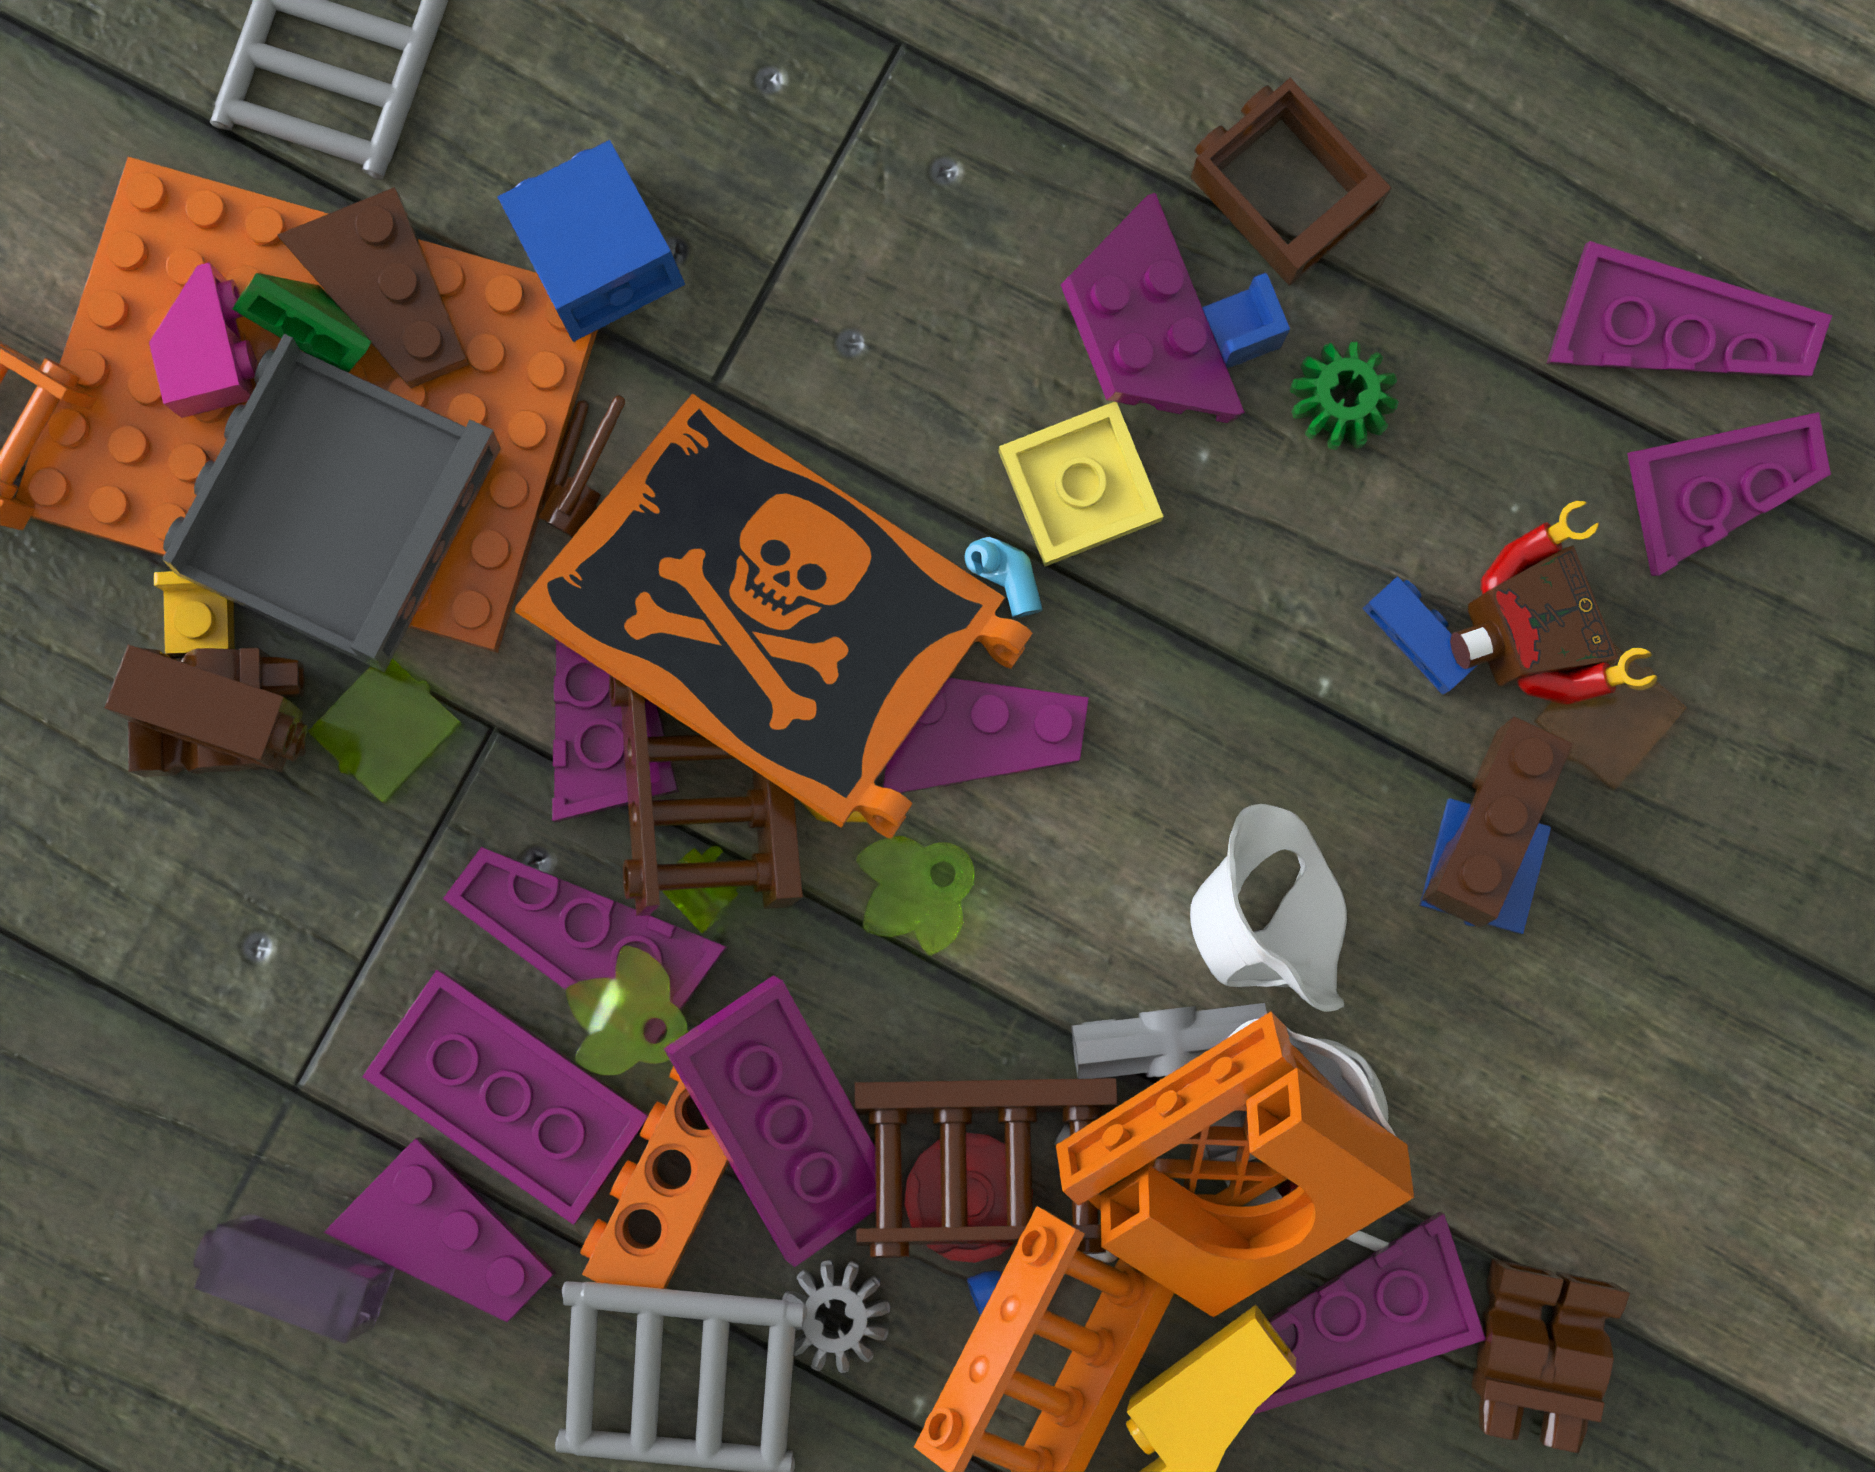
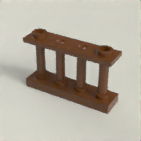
M609 674L610 702L612 707H621L632 849V859L624 860L623 886L626 899H635L636 916L650 915L660 906L659 891L753 886L755 892H762L764 909L789 908L800 900L803 896L794 796L752 769L754 789L748 790L746 796L652 800L650 762L736 758L702 735L647 737L646 698ZM747 822L749 828H757L759 853H753L751 860L657 864L654 826Z
M1116 1078L855 1082V1112L857 1115H868V1125L875 1126L876 1228L856 1229L857 1246H870V1258L909 1257V1245L1018 1243L1022 1232L1025 1230L1033 1214L1031 1124L1037 1123V1113L1063 1112V1122L1070 1124L1071 1136L1100 1118L1102 1111H1111L1116 1107ZM998 1113V1123L1005 1124L1007 1226L968 1227L966 1125L972 1124V1114ZM933 1114V1124L940 1125L942 1227L902 1228L901 1126L907 1125V1115ZM1072 1200L1073 1225L1071 1226L1085 1233L1077 1250L1085 1254L1106 1253V1250L1101 1247V1224H1099L1098 1209L1089 1200L1079 1206Z

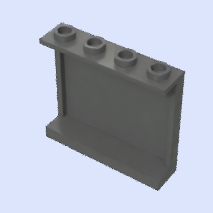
M284 334L276 350L269 349L262 356L255 372L254 380L257 385L246 405H238L231 413L224 432V437L227 440L216 461L209 460L199 472L194 486V494L197 496L185 518L182 516L178 517L170 526L164 539L163 549L166 553L162 560L177 576L385 672L501 448L492 429L473 420H469L466 427L302 352L293 337Z

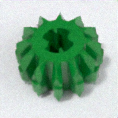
M1351 342L1344 358H1342L1338 348L1333 343L1324 345L1321 350V361L1307 356L1300 366L1305 377L1294 379L1290 386L1291 393L1304 399L1294 405L1291 411L1293 418L1303 419L1312 416L1313 421L1307 428L1305 435L1309 439H1314L1322 428L1329 431L1327 443L1328 448L1331 450L1339 448L1345 433L1350 443L1356 449L1366 444L1367 431L1378 436L1382 435L1388 427V423L1382 414L1394 413L1398 407V399L1384 393L1397 382L1396 374L1384 373L1377 375L1375 371L1381 364L1383 356L1381 353L1376 352L1370 356L1367 362L1360 360L1361 348L1358 342ZM1338 385L1345 386L1343 393H1347L1351 389L1357 396L1350 407L1343 406L1345 399H1341L1337 403L1331 395Z

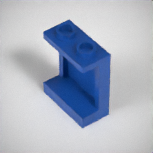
M610 140L592 149L583 150L569 161L537 177L528 178L520 182L515 188L497 196L573 342L686 285L671 250Z

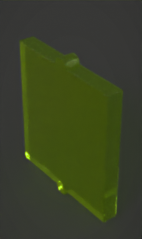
M392 658L385 672L370 666L307 732L340 762L338 768L341 773H352L371 793L385 804L462 723L429 693L431 686L428 682L415 680Z

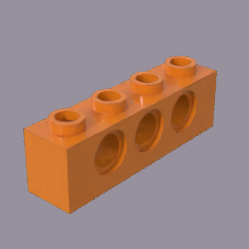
M674 1066L669 1078L677 1081L678 1084L668 1104L665 1105L657 1101L649 1113L639 1135L649 1142L638 1164L627 1160L612 1187L610 1195L619 1199V1202L609 1222L607 1223L598 1218L581 1249L580 1254L589 1258L582 1275L595 1282L666 1289L729 1164L710 1128L698 1127L689 1119L687 1103L691 1095ZM667 1150L680 1151L690 1161L691 1175L687 1183L682 1186H671L665 1183L659 1176L658 1161L660 1156ZM646 1209L653 1212L659 1218L662 1231L656 1243L649 1245L641 1244L630 1235L628 1222L635 1210Z

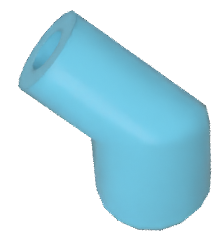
M991 537L976 540L967 547L964 555L967 568L972 573L1005 587L1012 618L1029 616L1043 610L1028 555L999 539Z

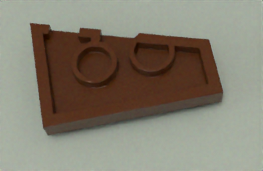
M395 187L277 235L337 305L372 341L371 344L410 388L469 365L402 199Z

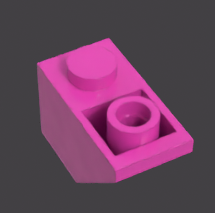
M210 262L197 265L149 341L163 404L181 418L248 401L253 392L251 379L255 378L258 366L250 342L248 340L241 341L236 319L244 316L232 310L240 296L239 289L233 279L227 281Z

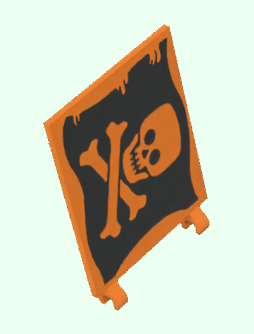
M693 393L515 607L517 614L842 828L854 811H858L874 830L892 839L906 819L905 815L913 803L893 789L875 785V780L975 642H980L996 662L1012 669L1024 652V646L1033 634L1020 622L1000 618L995 615L1005 600L1003 595Z

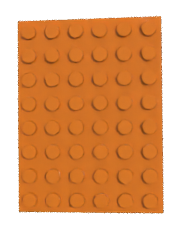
M132 157L127 158L60 361L61 365L80 376L76 387L97 400L91 410L60 400L30 452L16 494V498L35 509L30 518L157 555H165L166 552L163 549V544L170 526L178 517L182 516L185 518L197 496L194 494V486L199 472L209 460L216 461L227 440L224 437V432L231 413L238 405H246L247 401L181 418L163 404L149 341L197 265L210 262L227 281L232 279L235 281L240 295L256 273L320 285L277 235L328 213ZM418 239L469 365L410 388L377 349L370 344L366 353L349 373L466 427L469 420H473L494 431L501 450L409 627L498 653L540 519L538 517L544 506L542 499L553 477L598 330L573 342L536 272ZM246 317L236 319L241 341L248 340L250 342L257 364H259L266 351L269 349L276 350L281 338ZM253 378L251 383L254 390L257 384Z

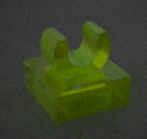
M713 846L701 855L693 848L677 863L715 862L723 850L719 846ZM740 886L662 890V892L703 934L720 919L738 896L736 891Z

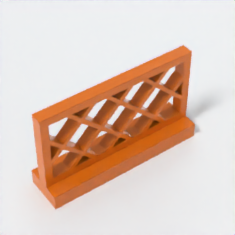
M1270 1011L1056 1144L1062 1191L1078 1206L1089 1200L1101 1211V1194L1107 1188L1149 1164L1169 1178L1185 1179L1183 1187L1193 1194L1195 1193L1198 1179L1230 1180L1229 1187L1216 1195H1195L1216 1204L1241 1207L1287 1180V1178L1263 1162H1248L1250 1148L1247 1112L1243 1127L1210 1125L1233 1111H1247V1099L1295 1068H1299L1347 1103L1352 1104L1290 1042L1287 1027ZM1179 1144H1193L1189 1160L1156 1159ZM1205 1145L1238 1146L1235 1161L1202 1160Z

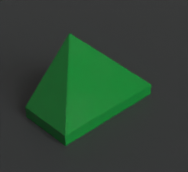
M256 273L232 308L235 312L281 339L284 334L293 337L301 351L348 373L366 353L372 342L320 285Z

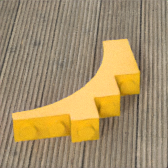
M1257 1305L1251 1307L1130 1396L1127 1413L1131 1419L1126 1421L1127 1428L1135 1442L1147 1455H1151L1156 1451L1160 1456L1139 1472H1216L1226 1449L1257 1407L1296 1373V1357Z

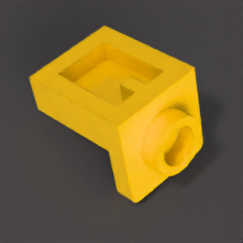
M173 571L154 573V586L163 590L165 654L180 657L185 656L187 652L196 648L235 649L233 601L179 577Z

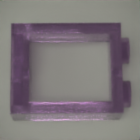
M250 1214L219 1223L216 1231L210 1229L206 1232L194 1258V1268L201 1270L194 1289L346 1344L374 1328L396 1268L378 1259Z

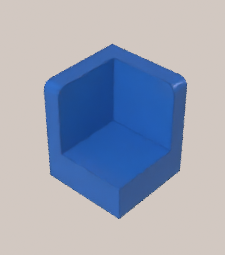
M1267 273L1254 277L1248 290L1202 307L1227 369L1281 348L1290 331Z

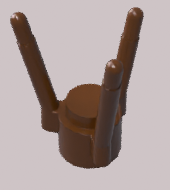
M620 395L613 398L574 477L571 478L568 476L589 409L587 401L580 400L577 403L551 483L543 496L542 502L546 505L538 518L571 537L578 532L597 509L596 504L601 494L586 486V483L625 405V399Z

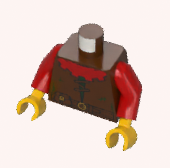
M1575 501L1569 503L1563 508L1559 522L1552 526L1545 522L1507 544L1501 550L1481 578L1482 595L1468 604V613L1473 626L1454 632L1451 635L1452 653L1460 667L1468 669L1488 662L1495 682L1499 686L1519 685L1520 689L1528 696L1562 705L1614 693L1616 685L1624 683L1635 690H1646L1655 684L1658 678L1656 675L1647 676L1641 680H1634L1628 676V667L1632 661L1653 656L1646 649L1632 648L1620 657L1617 666L1611 667L1608 664L1618 659V655L1574 545L1562 549V542L1568 538L1584 540L1596 533L1599 522L1583 533L1573 532L1567 523L1569 514L1573 510L1586 505L1587 502Z

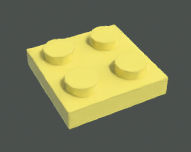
M1117 402L1109 403L999 446L998 452L1045 567L1161 522L1164 517Z

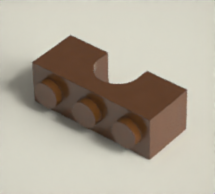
M1515 716L1496 731L1472 785L1477 790L1471 806L1453 839L1446 844L1422 901L1479 928L1497 919L1573 743Z

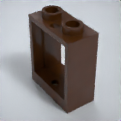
M1291 77L1275 91L1267 85L1253 95L1241 109L1244 117L1228 131L1222 125L1211 131L1194 150L1198 157L1195 160L1191 174L1192 180L1289 286L1380 209L1392 189ZM1280 120L1288 126L1348 192L1289 244L1279 236L1221 172Z
M129 644L125 650L104 707L131 723L282 773L286 759L294 762L298 758L307 734V725L300 723L303 711L284 696Z

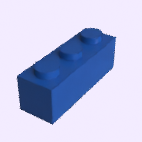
M1397 576L1362 609L1436 689L1444 695L1478 665L1468 669L1460 667L1452 653L1450 643L1452 634L1446 629L1449 627L1447 620L1437 610L1432 609L1430 611L1419 600L1422 595L1410 581L1405 580L1403 582Z

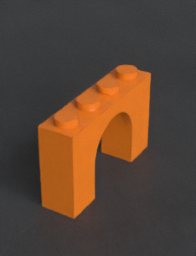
M1295 1068L1246 1100L1250 1154L1298 1185L1294 1191L1266 1204L1243 1207L1226 1206L1198 1197L1147 1164L1101 1194V1247L1205 1313L1215 1317L1413 1199L1414 1191L1408 1145L1299 1068Z

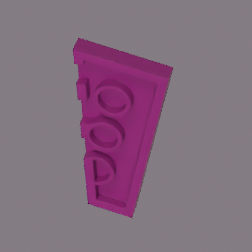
M1589 241L1584 246L1546 364L1807 378L1813 375L1832 315Z
M483 847L478 850L443 897V900L648 1051L653 1050L728 948L653 916H636V910Z
M1436 1213L1390 1242L1384 1248L1369 1255L1267 1319L1296 1357V1373L1258 1406L1252 1415L1486 1340L1444 1213Z

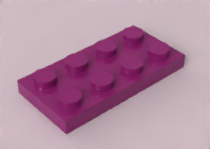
M442 970L435 971L362 1076L365 1080L573 1225L578 1223L642 1130L649 1115Z
M774 975L663 1048L784 1259L793 1267L798 1266L876 1210L875 1146L783 980Z

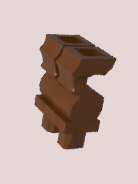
M141 648L284 697H303L304 695L303 663L293 659L271 657L260 648H241L239 650L196 648L187 652L183 659H177L162 653L160 650ZM128 721V772L142 777L173 776L182 770L203 774L204 772L268 769ZM305 741L299 756H304L306 753Z
M1491 1259L1490 1271L1486 1282L1490 1301L1489 1307L1482 1314L1484 1322L1483 1333L1486 1340L1479 1342L1477 1368L1474 1369L1471 1385L1481 1396L1479 1403V1428L1489 1436L1518 1440L1524 1407L1545 1411L1539 1440L1545 1446L1554 1449L1579 1453L1588 1429L1589 1420L1602 1421L1605 1404L1602 1400L1609 1384L1614 1356L1611 1339L1604 1330L1605 1319L1609 1317L1620 1319L1625 1310L1630 1292L1613 1282L1557 1271L1555 1274L1547 1269ZM1544 1305H1551L1553 1308L1552 1318L1545 1325L1541 1319L1542 1307Z

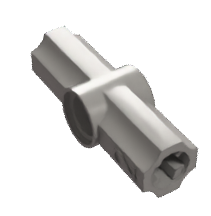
M1265 1003L1199 1011L1196 1010V1006L1141 1012L1139 1013V1018L1109 1019L1072 1025V1043L1078 1079H1097L1146 1073V1077L1167 1076L1227 1039L1242 1024L1266 1015Z

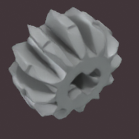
M825 1259L821 1262L820 1270L823 1283L819 1284L806 1269H803L797 1275V1280L809 1295L808 1297L795 1291H786L783 1295L782 1300L805 1303L807 1306V1316L805 1321H803V1327H796V1331L803 1329L804 1334L795 1340L794 1356L802 1354L811 1344L818 1349L813 1356L811 1367L817 1371L823 1368L827 1353L830 1352L836 1355L838 1371L840 1373L848 1372L850 1368L848 1349L852 1348L864 1362H869L874 1356L871 1346L862 1337L863 1335L875 1340L884 1341L887 1338L888 1328L868 1318L883 1316L889 1313L891 1309L890 1302L883 1299L867 1302L866 1298L873 1294L880 1286V1280L876 1276H872L859 1288L854 1285L853 1282L859 1270L857 1262L850 1261L848 1263L843 1280L835 1279V1266L832 1260ZM833 1299L846 1303L845 1315L854 1319L848 1328H846L844 1323H841L838 1332L825 1328L826 1316L817 1312L818 1307L822 1303L827 1308H830Z

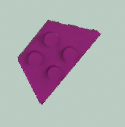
M1156 193L1149 194L1060 286L1106 400L1134 406L1139 403H1147L1154 406L1157 410L1182 414L1188 409L1214 414L1218 422L1229 423L1235 421L1245 413L1157 195Z

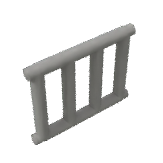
M253 0L216 99L210 123L216 128L232 130L233 125L237 124L363 165L362 171L372 178L383 179L388 164L392 160L449 0H421L412 27L328 0ZM276 11L402 50L403 53L392 84L265 44ZM255 68L264 69L382 107L383 109L371 141L244 101Z
M566 1281L563 1284V1305L571 1306L566 1429L560 1428L556 1438L555 1449L558 1453L743 1472H794L795 1459L793 1457V1450L786 1449L796 1327H803V1321L806 1319L807 1306L805 1303L598 1282ZM598 1310L637 1313L631 1434L592 1430ZM664 1316L703 1320L696 1440L657 1436ZM730 1322L769 1326L761 1446L722 1442Z

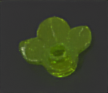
M893 836L892 839L885 838L874 842L859 853L856 857V862L860 868L880 884L874 889L864 913L863 929L867 933L894 937L915 931L919 944L929 956L940 952L956 939L963 925L961 900L970 892L975 878L973 862L961 847L948 842H938L923 847L908 837ZM941 862L950 864L956 873L954 881L945 887L937 886L930 877L932 868Z
M632 946L622 947L616 963L615 979H588L570 985L566 989V997L574 1017L584 1029L591 1033L578 1049L575 1061L591 1072L600 1075H618L627 1071L639 1061L651 1064L666 1062L670 1059L663 1048L688 1032L685 1016L675 1004L670 1002V978L662 964L639 948ZM653 1018L661 1019L667 1026L665 1039L657 1044L649 1042L644 1035L645 1024Z

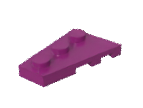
M1819 412L1627 453L1651 576H1660L1678 565L1679 561L1703 547H1709L1726 537L1730 531L1759 514L1770 511L1831 475Z

